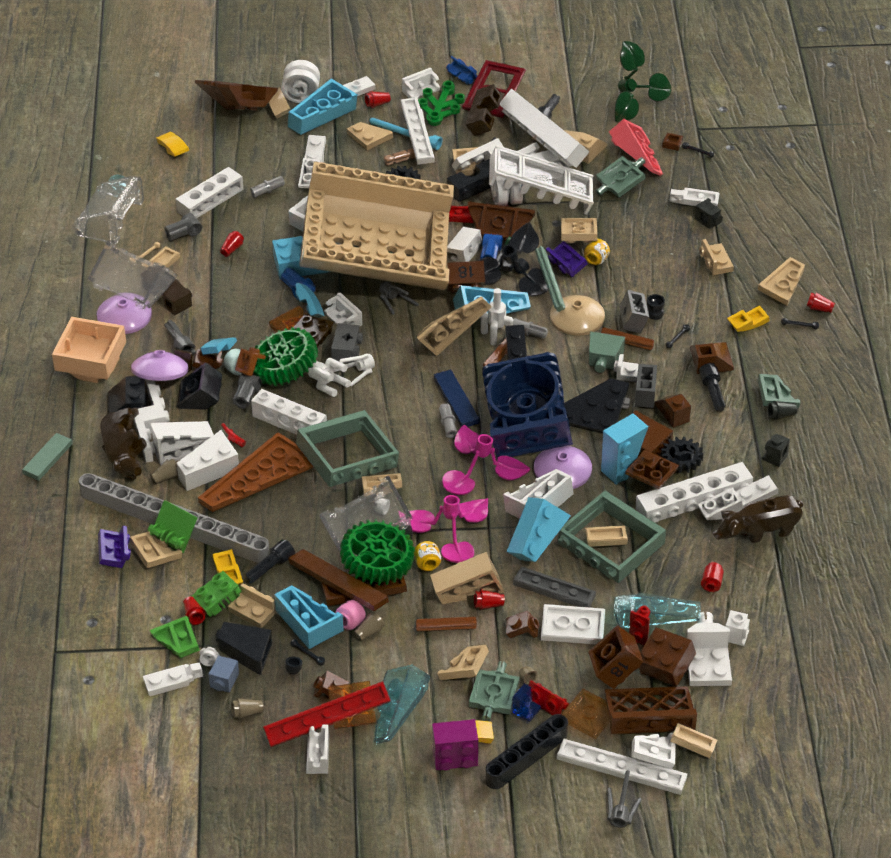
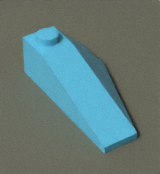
M460 286L453 298L455 310L481 296L490 304L493 302L494 289ZM501 290V302L506 305V313L530 309L528 293Z

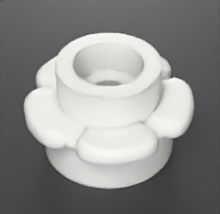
M212 647L202 648L199 652L200 662L205 666H213L219 653Z

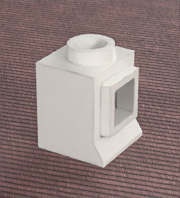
M730 611L726 627L730 629L729 643L745 645L750 619H747L748 614Z

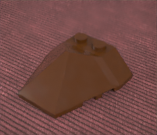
M195 80V84L226 110L245 109V107L249 110H257V107H265L278 91V88Z

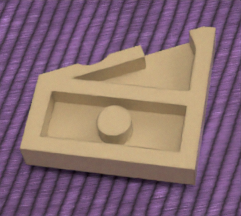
M401 473L362 476L364 497L402 488Z
M150 532L130 537V544L146 568L182 558V551L180 549L175 551L169 548L165 541H161L155 535H150Z

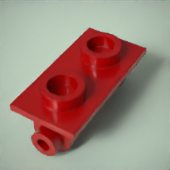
M641 606L637 612H630L629 633L635 637L637 643L643 645L646 644L649 637L650 618L648 617L650 609L647 606Z
M530 680L525 699L551 715L561 714L562 709L566 710L569 707L567 699L551 693L541 683H535Z

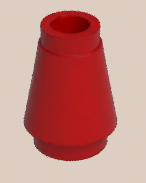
M369 91L365 94L364 100L367 107L373 108L389 103L391 98L388 92Z
M237 231L229 233L220 249V253L228 257L241 247L244 241L242 234Z
M811 292L807 307H810V310L832 313L835 303L817 292L816 294Z
M482 589L474 592L475 608L481 610L504 606V594Z
M189 596L185 598L183 604L185 615L188 617L189 622L193 625L201 624L205 620V610L194 597Z

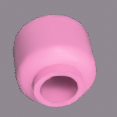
M348 600L337 608L335 612L343 615V629L353 630L366 618L364 607L355 600Z

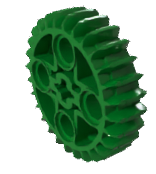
M293 327L290 330L287 328L284 331L278 330L277 333H272L269 337L265 336V340H260V345L255 346L266 357L265 359L257 358L254 374L260 377L263 384H273L274 386H277L278 383L283 385L284 382L290 384L291 380H297L296 378L299 376L303 377V373H308V368H313V363L317 362L318 348L314 338L305 329L297 328L295 330Z
M367 519L366 524L362 521L359 522L358 526L354 524L352 529H348L347 534H344L340 546L341 563L344 564V569H349V575L355 574L356 579L361 577L362 582L365 580L370 581V585L373 582H377L378 585L381 582H385L388 585L389 580L393 583L396 582V578L401 580L403 575H407L414 561L415 547H413V541L410 540V535H405L404 529L399 530V525L393 527L392 522L385 524L384 520L380 523L375 519L371 523Z

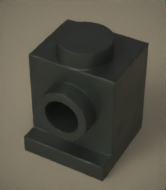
M710 198L696 205L695 219L707 228L711 229L722 222L721 209L712 204Z
M779 434L773 435L771 440L769 439L765 445L766 453L762 460L780 467L788 456L790 439Z

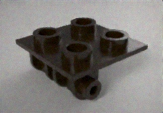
M303 315L293 328L295 330L297 328L305 329L306 332H309L318 348L326 340V337L332 333V326L335 324V321Z

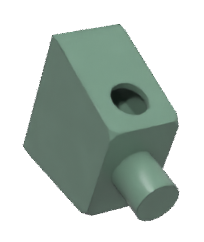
M590 331L589 365L594 366L595 371L599 373L604 372L605 369H614L615 360L618 361L620 354L624 353L625 337Z

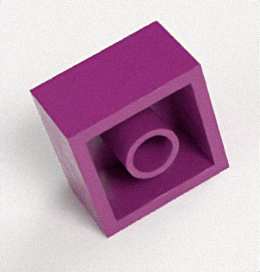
M475 719L432 723L435 770L478 766V734Z

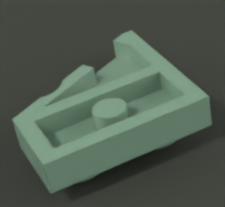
M759 374L758 384L763 406H768L773 401L796 403L797 408H799L800 400L794 399L790 395L791 390L783 384L778 375Z

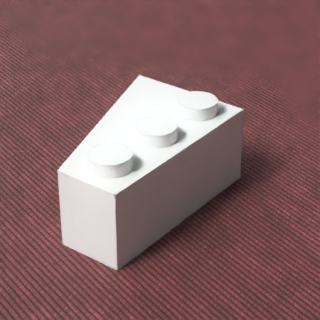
M208 421L151 423L152 438L160 465L167 459L181 460L214 435Z
M222 430L177 462L178 478L187 491L225 476L239 464L238 453Z
M555 469L536 478L535 482L528 486L523 484L519 486V490L511 494L509 492L504 493L505 511L520 519L528 497L545 499L559 507L574 494L572 477Z

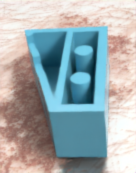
M634 413L603 430L601 472L615 484L630 477L625 474V471L637 459L649 427Z
M528 497L507 552L519 560L536 562L571 515L545 499Z
M290 586L275 594L276 611L308 649L344 631L343 615L341 613H334L328 609L327 605L315 602L311 596L296 587Z

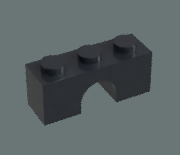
M490 159L475 165V176L473 177L459 172L447 178V184L454 185L453 197L458 202L491 188L489 185Z

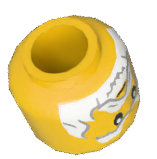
M602 239L590 242L584 249L585 259L593 265L602 264L610 253L608 244Z
M424 541L415 547L414 558L418 568L424 571H432L440 565L441 554L437 544L431 541Z

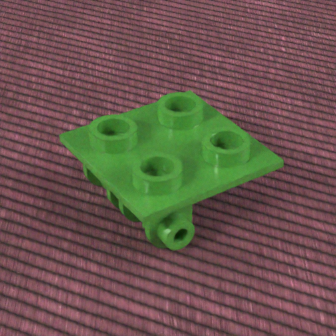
M164 500L156 522L148 527V532L152 536L155 535L161 541H165L172 548L180 549L184 553L198 517Z
M222 571L213 576L212 580L206 585L198 588L192 597L211 617L213 615L216 616L222 611L218 603L223 608H226L222 600L224 599L228 604H231L226 597L233 602L240 596L242 591L238 584Z

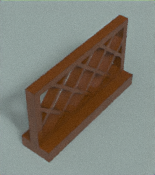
M688 686L605 689L604 695L610 719L611 734L673 732L678 723L696 730L697 712L693 708ZM684 694V697L682 699H679L674 695ZM661 695L663 696V698L661 700H658L653 696ZM618 696L622 699L619 702L613 700L611 697ZM633 696H640V697H642V699H641L640 701H638V700H636V699H634V698H632V697H633ZM670 700L674 702L675 705L671 707L667 705L666 702ZM649 701L655 705L652 708H650L644 703ZM629 702L634 706L632 708H628L623 704Z

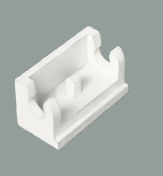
M432 68L422 70L402 78V92L408 98H422L424 88H431L433 93L440 90L439 84L436 83L439 78L432 71Z
M462 227L447 246V252L457 255V257L452 256L450 259L456 262H469L482 246L483 241L480 230Z
M338 293L326 302L328 306L332 303L333 305L324 310V313L330 320L335 321L336 325L342 323L362 326V311L343 294Z
M322 725L321 732L319 733L315 732L314 727L311 726L307 741L306 774H328V725Z

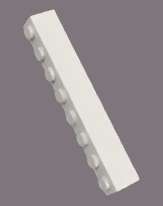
M512 88L500 102V106L504 108L502 110L503 113L542 145L544 144L549 151L559 159L561 158L568 166L572 164L577 168L589 153L584 146Z

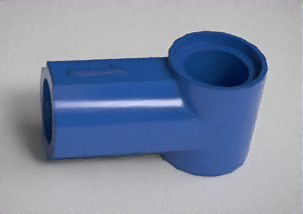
M484 234L480 260L485 257L497 259L498 251H501L502 235Z
M290 267L285 269L281 275V280L291 288L297 300L299 299L295 293L297 290L296 283L306 285L313 293L316 290L311 279H304L297 271Z

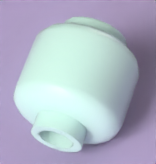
M235 348L225 355L224 366L234 375L240 376L242 373L235 370L240 349Z

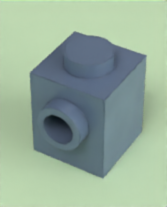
M218 655L209 672L210 687L218 691L230 693L239 675L238 661Z

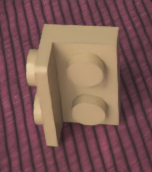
M703 239L699 252L700 256L704 257L706 267L710 269L712 275L733 272L734 266L722 243L709 245L707 240Z
M242 583L240 585L242 592L228 606V611L258 628H263L276 614L275 601L269 595H264L254 587Z

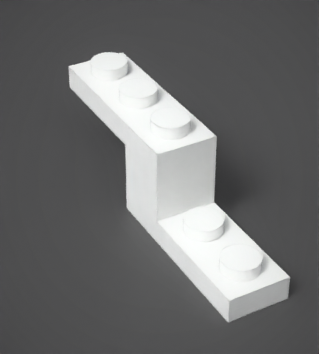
M497 138L457 157L452 167L455 171L460 168L464 170L471 165L470 163H478L483 159L486 161L490 159L496 145L501 147L503 145ZM535 142L517 152L532 155L540 147ZM500 163L501 169L505 170L507 167H510V165Z
M146 379L147 393L152 406L139 408V415L134 418L133 423L139 437L138 439L144 438L146 440L147 447L142 452L145 462L148 463L153 461L152 453H156L154 442L149 441L151 440L152 433L151 423H167L170 420L168 411H164V399L159 397L161 396L159 385H155L154 380Z

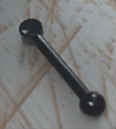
M687 142L682 143L683 149H691L706 154L709 158L714 157V152L712 151L707 152L690 146Z
M787 318L781 319L783 325L794 324L809 326L813 329L819 328L818 322L807 323L792 321Z
M688 324L683 325V329L671 341L666 342V347L672 348L673 343L684 332L690 330V326Z
M296 639L291 640L290 645L292 647L299 648L315 659L318 665L325 664L324 657L316 656L298 644Z

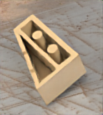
M487 552L430 575L435 592L442 604L467 600V596L474 595V592L480 589L505 593L500 577Z

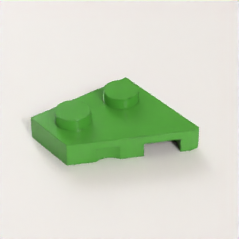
M187 616L150 630L154 639L180 658L200 651Z

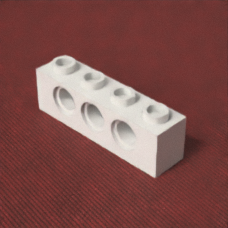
M227 167L176 198L177 212L182 216L192 213L196 218L200 217L242 191V176L230 167Z
M263 389L251 400L253 417L296 435L300 428L327 421L325 414Z

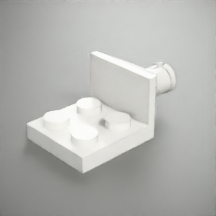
M701 612L697 615L698 623L687 630V638L692 640L696 655L688 667L689 686H731L732 677L728 652L730 629L719 623H713V615L710 612L706 613L707 620H705L704 612Z

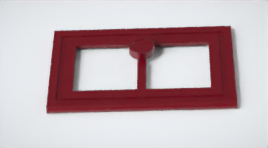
M485 60L462 109L470 111L477 90L490 86L484 84L491 70L514 75L507 90L497 88L500 93H505V97L511 88L516 92L526 69ZM499 105L498 109L491 110L490 114L503 118L505 113L502 110L504 108Z

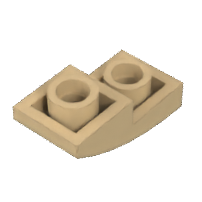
M279 87L276 94L269 101V105L277 119L291 110Z

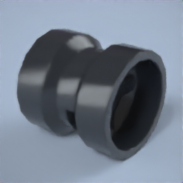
M659 294L648 296L646 304L649 318L653 320L661 319L664 316V297Z

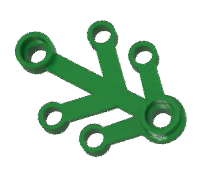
M447 80L443 82L439 100L433 96L431 88L423 89L424 98H420L418 102L420 108L427 114L426 120L431 126L440 125L444 117L460 113L459 104L465 102L464 94L458 93L454 99L446 101L449 95L455 93V85L452 81ZM428 101L435 107L434 111L428 106Z

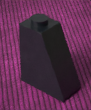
M223 622L221 630L218 629L216 633L219 651L237 660L253 672L262 675L273 644L272 630Z

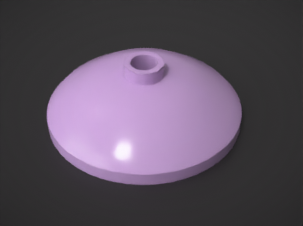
M134 294L112 296L105 300L97 310L98 321L123 325L125 334L141 330L150 322L152 317L150 304L144 298Z
M156 350L137 358L131 365V371L134 375L143 379L166 381L184 376L188 372V364L182 358L172 353Z
M557 447L543 450L536 457L534 473L536 478L557 469L572 477L573 489L585 484L590 478L592 463L583 451L575 447Z

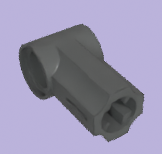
M188 213L181 218V221L164 227V231L168 240L171 241L187 234L190 236L198 235L202 231V225L192 213Z
M243 373L240 375L238 389L233 398V404L237 405L238 408L245 409V407H248L254 394L259 392L261 387L259 376H249Z

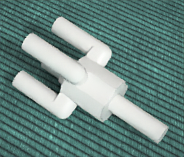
M499 288L494 289L493 302L490 303L492 307L488 310V313L486 312L481 316L482 334L488 333V323L490 324L491 345L497 344L498 328H502L504 325H513V318L506 316V305L501 302V290Z
M328 358L325 364L318 361L313 363V368H308V375L318 380L316 384L318 390L335 397L337 390L327 386V383L334 381L345 387L351 385L350 380L335 374L333 369L334 367L342 372H346L348 369L347 365L332 358Z

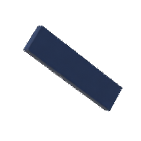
M452 370L434 374V380L445 400L450 405L460 426L466 425L469 427L479 424L480 418Z

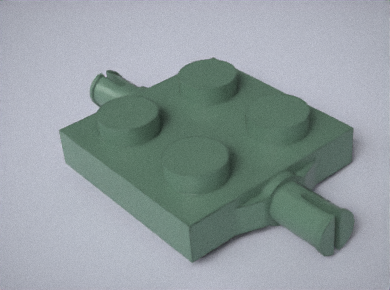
M623 156L596 175L597 180L603 184L596 189V193L600 196L609 190L618 198L646 179L645 174L639 170V167L646 163L645 159L640 157L637 161L631 162Z
M502 661L498 662L496 671L479 670L469 699V707L483 709V721H486V717L487 721H490L492 712L509 715L511 713L520 677L505 673L507 664L504 661L503 664Z

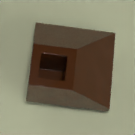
M726 342L690 346L697 374H700L699 368L706 363H714L719 372L734 370Z
M644 450L628 467L625 474L660 489L678 469L679 465Z

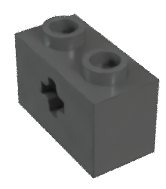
M627 290L619 306L623 328L630 332L641 333L649 318L645 295Z
M337 324L331 348L332 359L339 361L340 359L359 356V344H362L363 341L360 325Z
M638 364L635 406L654 408L657 365Z

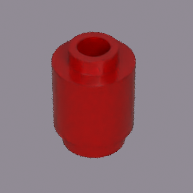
M711 562L704 568L701 586L708 592H716L721 588L724 571L719 563Z

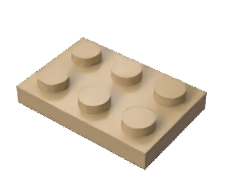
M561 218V241L566 243H575L576 241L590 243L597 241V218Z

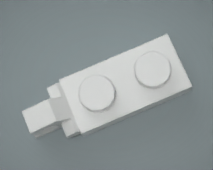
M685 188V190L671 189L670 202L696 206L710 198L711 203L718 206L719 192Z
M200 663L184 664L143 676V681L148 695L154 696L189 686V683L194 681V679L203 677Z

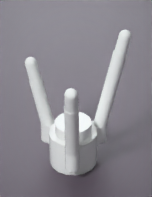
M366 353L361 356L339 360L341 363L355 361L345 365L348 368L356 366L359 371H364L351 382L350 386H353L367 374L372 373L375 361L370 354Z

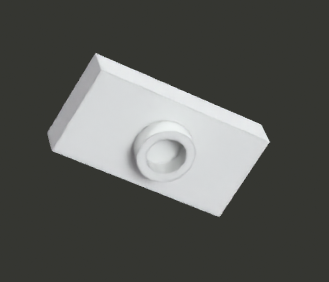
M367 76L343 85L358 94L357 96L376 89L375 84Z

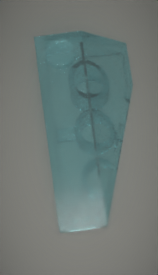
M647 593L622 594L615 597L614 615L618 626L621 628L629 627L630 612H637L641 606H647L650 609L649 625L700 620L701 603L697 601Z
M413 664L386 671L383 682L391 702L378 707L381 716L376 722L374 739L376 744L391 741L428 690L431 676Z

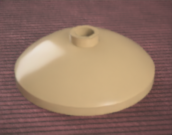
M583 295L564 297V310L558 312L554 305L550 310V320L553 326L565 334L575 336L588 335L590 331H597L603 325L605 319L603 307L594 299Z

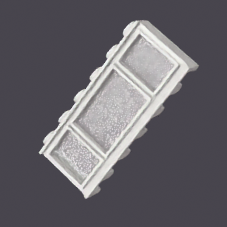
M498 145L495 146L490 156L489 185L493 186L497 176L506 178L504 181L506 189L511 188L514 181L522 183L520 188L522 194H526L530 186L539 188L537 191L538 199H542L546 192L549 191L555 193L553 197L555 204H559L563 196L571 198L569 202L571 209H575L579 201L584 202V214H588L594 203L593 175Z

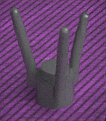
M389 281L381 284L379 290L382 294L380 298L384 300L392 315L395 312L388 298L394 299L399 295L415 306H419L416 301L407 296L409 293Z
M629 770L625 773L620 802L615 808H613L612 789H607L609 812L607 820L618 828L631 824L632 818L642 801L639 797L630 813L628 807L624 805L629 782Z

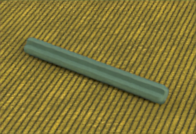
M543 246L536 248L535 253L554 308L560 312L565 309V304L546 250Z

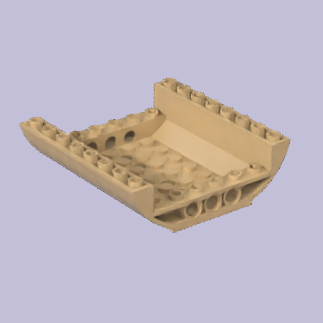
M314 161L304 218L300 267L444 291L449 283V269L446 268L449 211L453 200L454 185Z

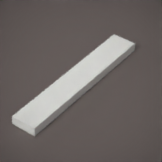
M418 98L402 99L401 107L417 164L434 163V154Z
M563 739L557 753V760L620 778H625V773L629 770V780L681 795L687 779V773Z

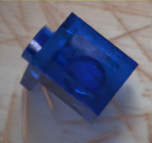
M524 683L512 697V713L531 722L541 710V706L532 701L531 687Z

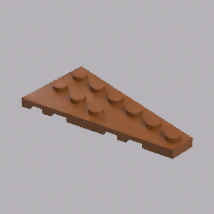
M276 433L198 497V503L214 512L314 467L295 442L280 433Z

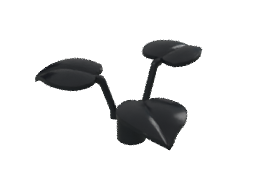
M530 222L520 227L512 235L509 244L502 248L503 256L500 257V265L492 257H485L479 260L484 261L485 285H491L500 280L501 272L499 269L503 267L505 261L508 264L516 263L525 276L519 281L521 292L528 293V296H538L548 291L542 270L533 268L527 274L518 261V254L522 252L531 253L539 245V237Z

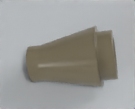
M167 459L158 469L150 474L154 483L158 484L178 476L177 463L174 459Z
M374 612L364 619L354 631V634L362 641L381 631L385 623L380 615Z
M237 698L231 701L233 718L238 717V719L257 713H263L262 700Z

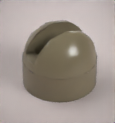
M522 667L519 671L520 680L529 685L530 680L533 682L536 680L537 672L532 667Z

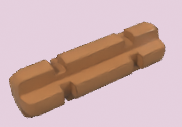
M411 148L407 152L404 150L393 153V156L391 154L384 156V163L389 166L393 162L396 164L407 161L408 158L414 159L416 158L414 150Z

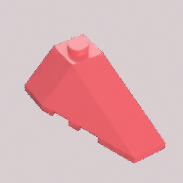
M623 119L609 131L614 145L619 146L635 160H638L640 157L644 158L646 163L643 166L652 173L659 176L663 174L658 161L653 157L655 153L649 148L650 141L642 127Z

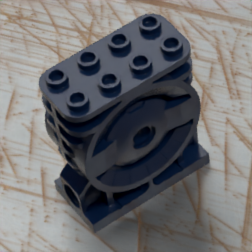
M545 352L491 363L483 367L482 374L487 405L493 420L490 423V435L493 439L497 459L500 456L513 457L573 445L569 420L564 406L560 368L557 356L554 353Z

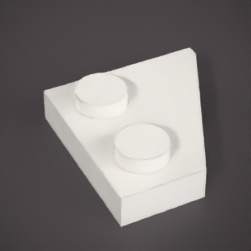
M669 733L667 737H659L658 734L635 736L632 741L631 757L672 769L675 765V743L670 742L673 733Z

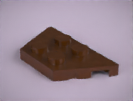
M468 202V209L475 229L480 230L482 238L486 233L502 235L503 241H507L509 236L512 237L520 227L530 222L535 216V210Z

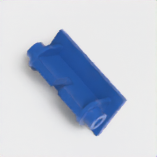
M451 56L453 62L447 65V71L455 77L458 76V79L465 84H472L474 79L476 80L477 71L472 66H466L461 59L458 58L457 60Z

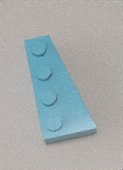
M331 78L289 111L288 127L301 135L356 109L358 94Z

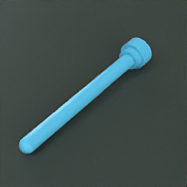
M370 118L369 120L372 125L410 137L408 129L376 118ZM437 135L430 136L429 140L432 149L439 150L443 142L442 137Z

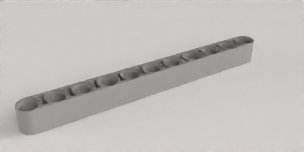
M87 473L79 478L81 496L84 499L155 524L164 500L94 474ZM175 505L198 517L190 536L191 539L224 551L232 549L234 555L256 563L261 562L269 555V543L265 537Z

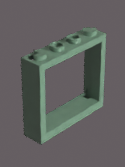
M365 410L303 427L297 431L296 445L329 487L397 467L399 452ZM362 431L380 453V456L332 469L314 444Z
M603 491L564 524L558 532V543L573 552L578 558L585 560L593 568L604 573L608 578L620 583L665 544L666 530L609 492ZM603 511L648 540L619 566L574 536Z

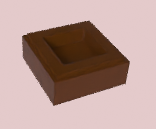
M667 133L662 143V148L679 151L684 136Z

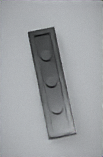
M524 567L520 568L513 580V585L577 607L590 608L596 597V591Z

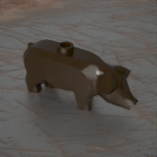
M130 407L105 415L100 423V430L104 443L102 448L106 452L108 460L112 463L114 471L126 478L136 479V476L142 473L140 462L136 457L147 447V443L144 438L137 440L139 437L132 427L134 418L139 415V411L137 408L131 409Z
M784 495L749 503L738 512L730 510L721 511L723 520L719 528L712 532L717 540L734 538L740 533L743 536L750 535L749 539L752 543L760 542L764 532H772L780 529L778 534L780 537L788 536L802 517L803 511L801 508L803 507V502L793 496Z

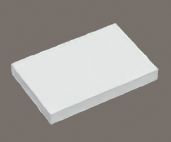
M544 604L541 640L597 644L603 639L605 609Z

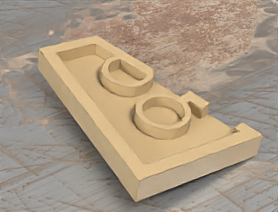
M791 257L788 258L758 284V290L788 306L804 272L805 264Z

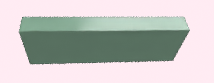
M56 433L22 469L23 474L39 481L73 444L72 439Z

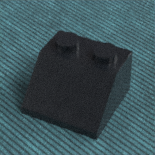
M206 362L181 380L177 408L206 410L212 405H216L220 399L219 393L223 374Z
M128 376L109 390L108 413L117 412L129 407L131 409L147 407L145 379L138 376Z

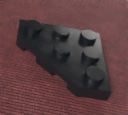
M610 378L565 402L564 406L569 426L603 434V430L619 421L629 389V382Z

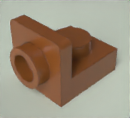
M249 347V350L241 349L235 370L252 376L257 358L265 359L266 356L261 354L259 349Z

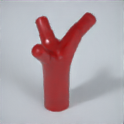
M225 423L221 424L228 435L226 438L229 441L236 443L240 447L245 446L246 441L236 435Z

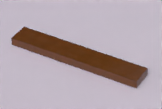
M304 549L289 557V564L372 611H376L389 602L387 595Z

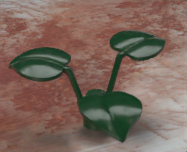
M623 41L620 62L625 70L632 72L618 83V89L621 93L618 95L615 104V121L617 122L623 119H633L638 114L639 104L631 93L636 88H649L648 96L654 101L665 100L672 91L668 78L662 73L653 74L649 79V85H637L636 81L630 78L638 71V67L644 64L645 55L637 44Z

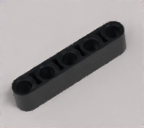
M561 714L551 716L486 765V785L491 789L502 788L561 744L568 735V719Z

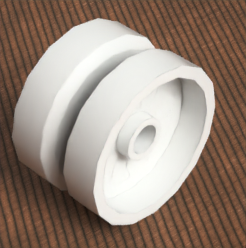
M296 60L289 63L284 69L282 92L284 96L292 102L301 103L315 92L319 87L320 80L318 68L306 60Z
M516 166L507 167L505 169L507 171L518 174V168ZM497 176L493 186L490 185L494 204L507 206L508 201L511 205L521 204L523 201V194L520 192L522 183L514 181L511 188L506 189L504 187L506 178Z

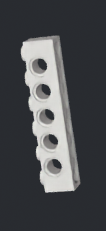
M743 462L637 495L636 510L656 523L663 519L693 511L699 508V503L732 487L737 491L753 483V477Z

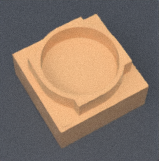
M71 317L52 353L54 370L70 373L75 378L83 381L98 383L100 379L108 380L126 344L124 326Z

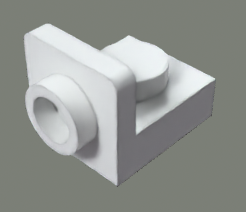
M620 354L619 360H615L614 371L617 372L616 379L637 382L638 364L623 362L624 354Z

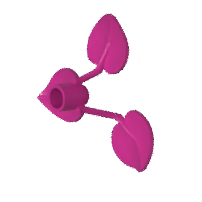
M463 425L456 434L454 446L463 454L472 452L475 456L466 475L461 471L451 470L444 474L442 483L443 488L452 494L465 495L470 493L475 487V481L468 477L471 475L478 456L485 458L489 454H491L493 464L496 465L495 473L503 479L516 480L527 474L530 468L509 456H500L496 461L495 449L492 448V437L487 434L479 435L470 430L466 425Z
M448 495L444 498L443 506H440L436 517L426 510L400 511L399 515L402 523L411 524L412 531L417 533L430 531L431 525L437 523L442 512L447 519H452L454 544L444 545L441 549V555L447 561L459 563L474 557V548L468 542L457 543L456 517H464L467 522H481L485 520L488 515V498L459 504L460 499L457 496Z

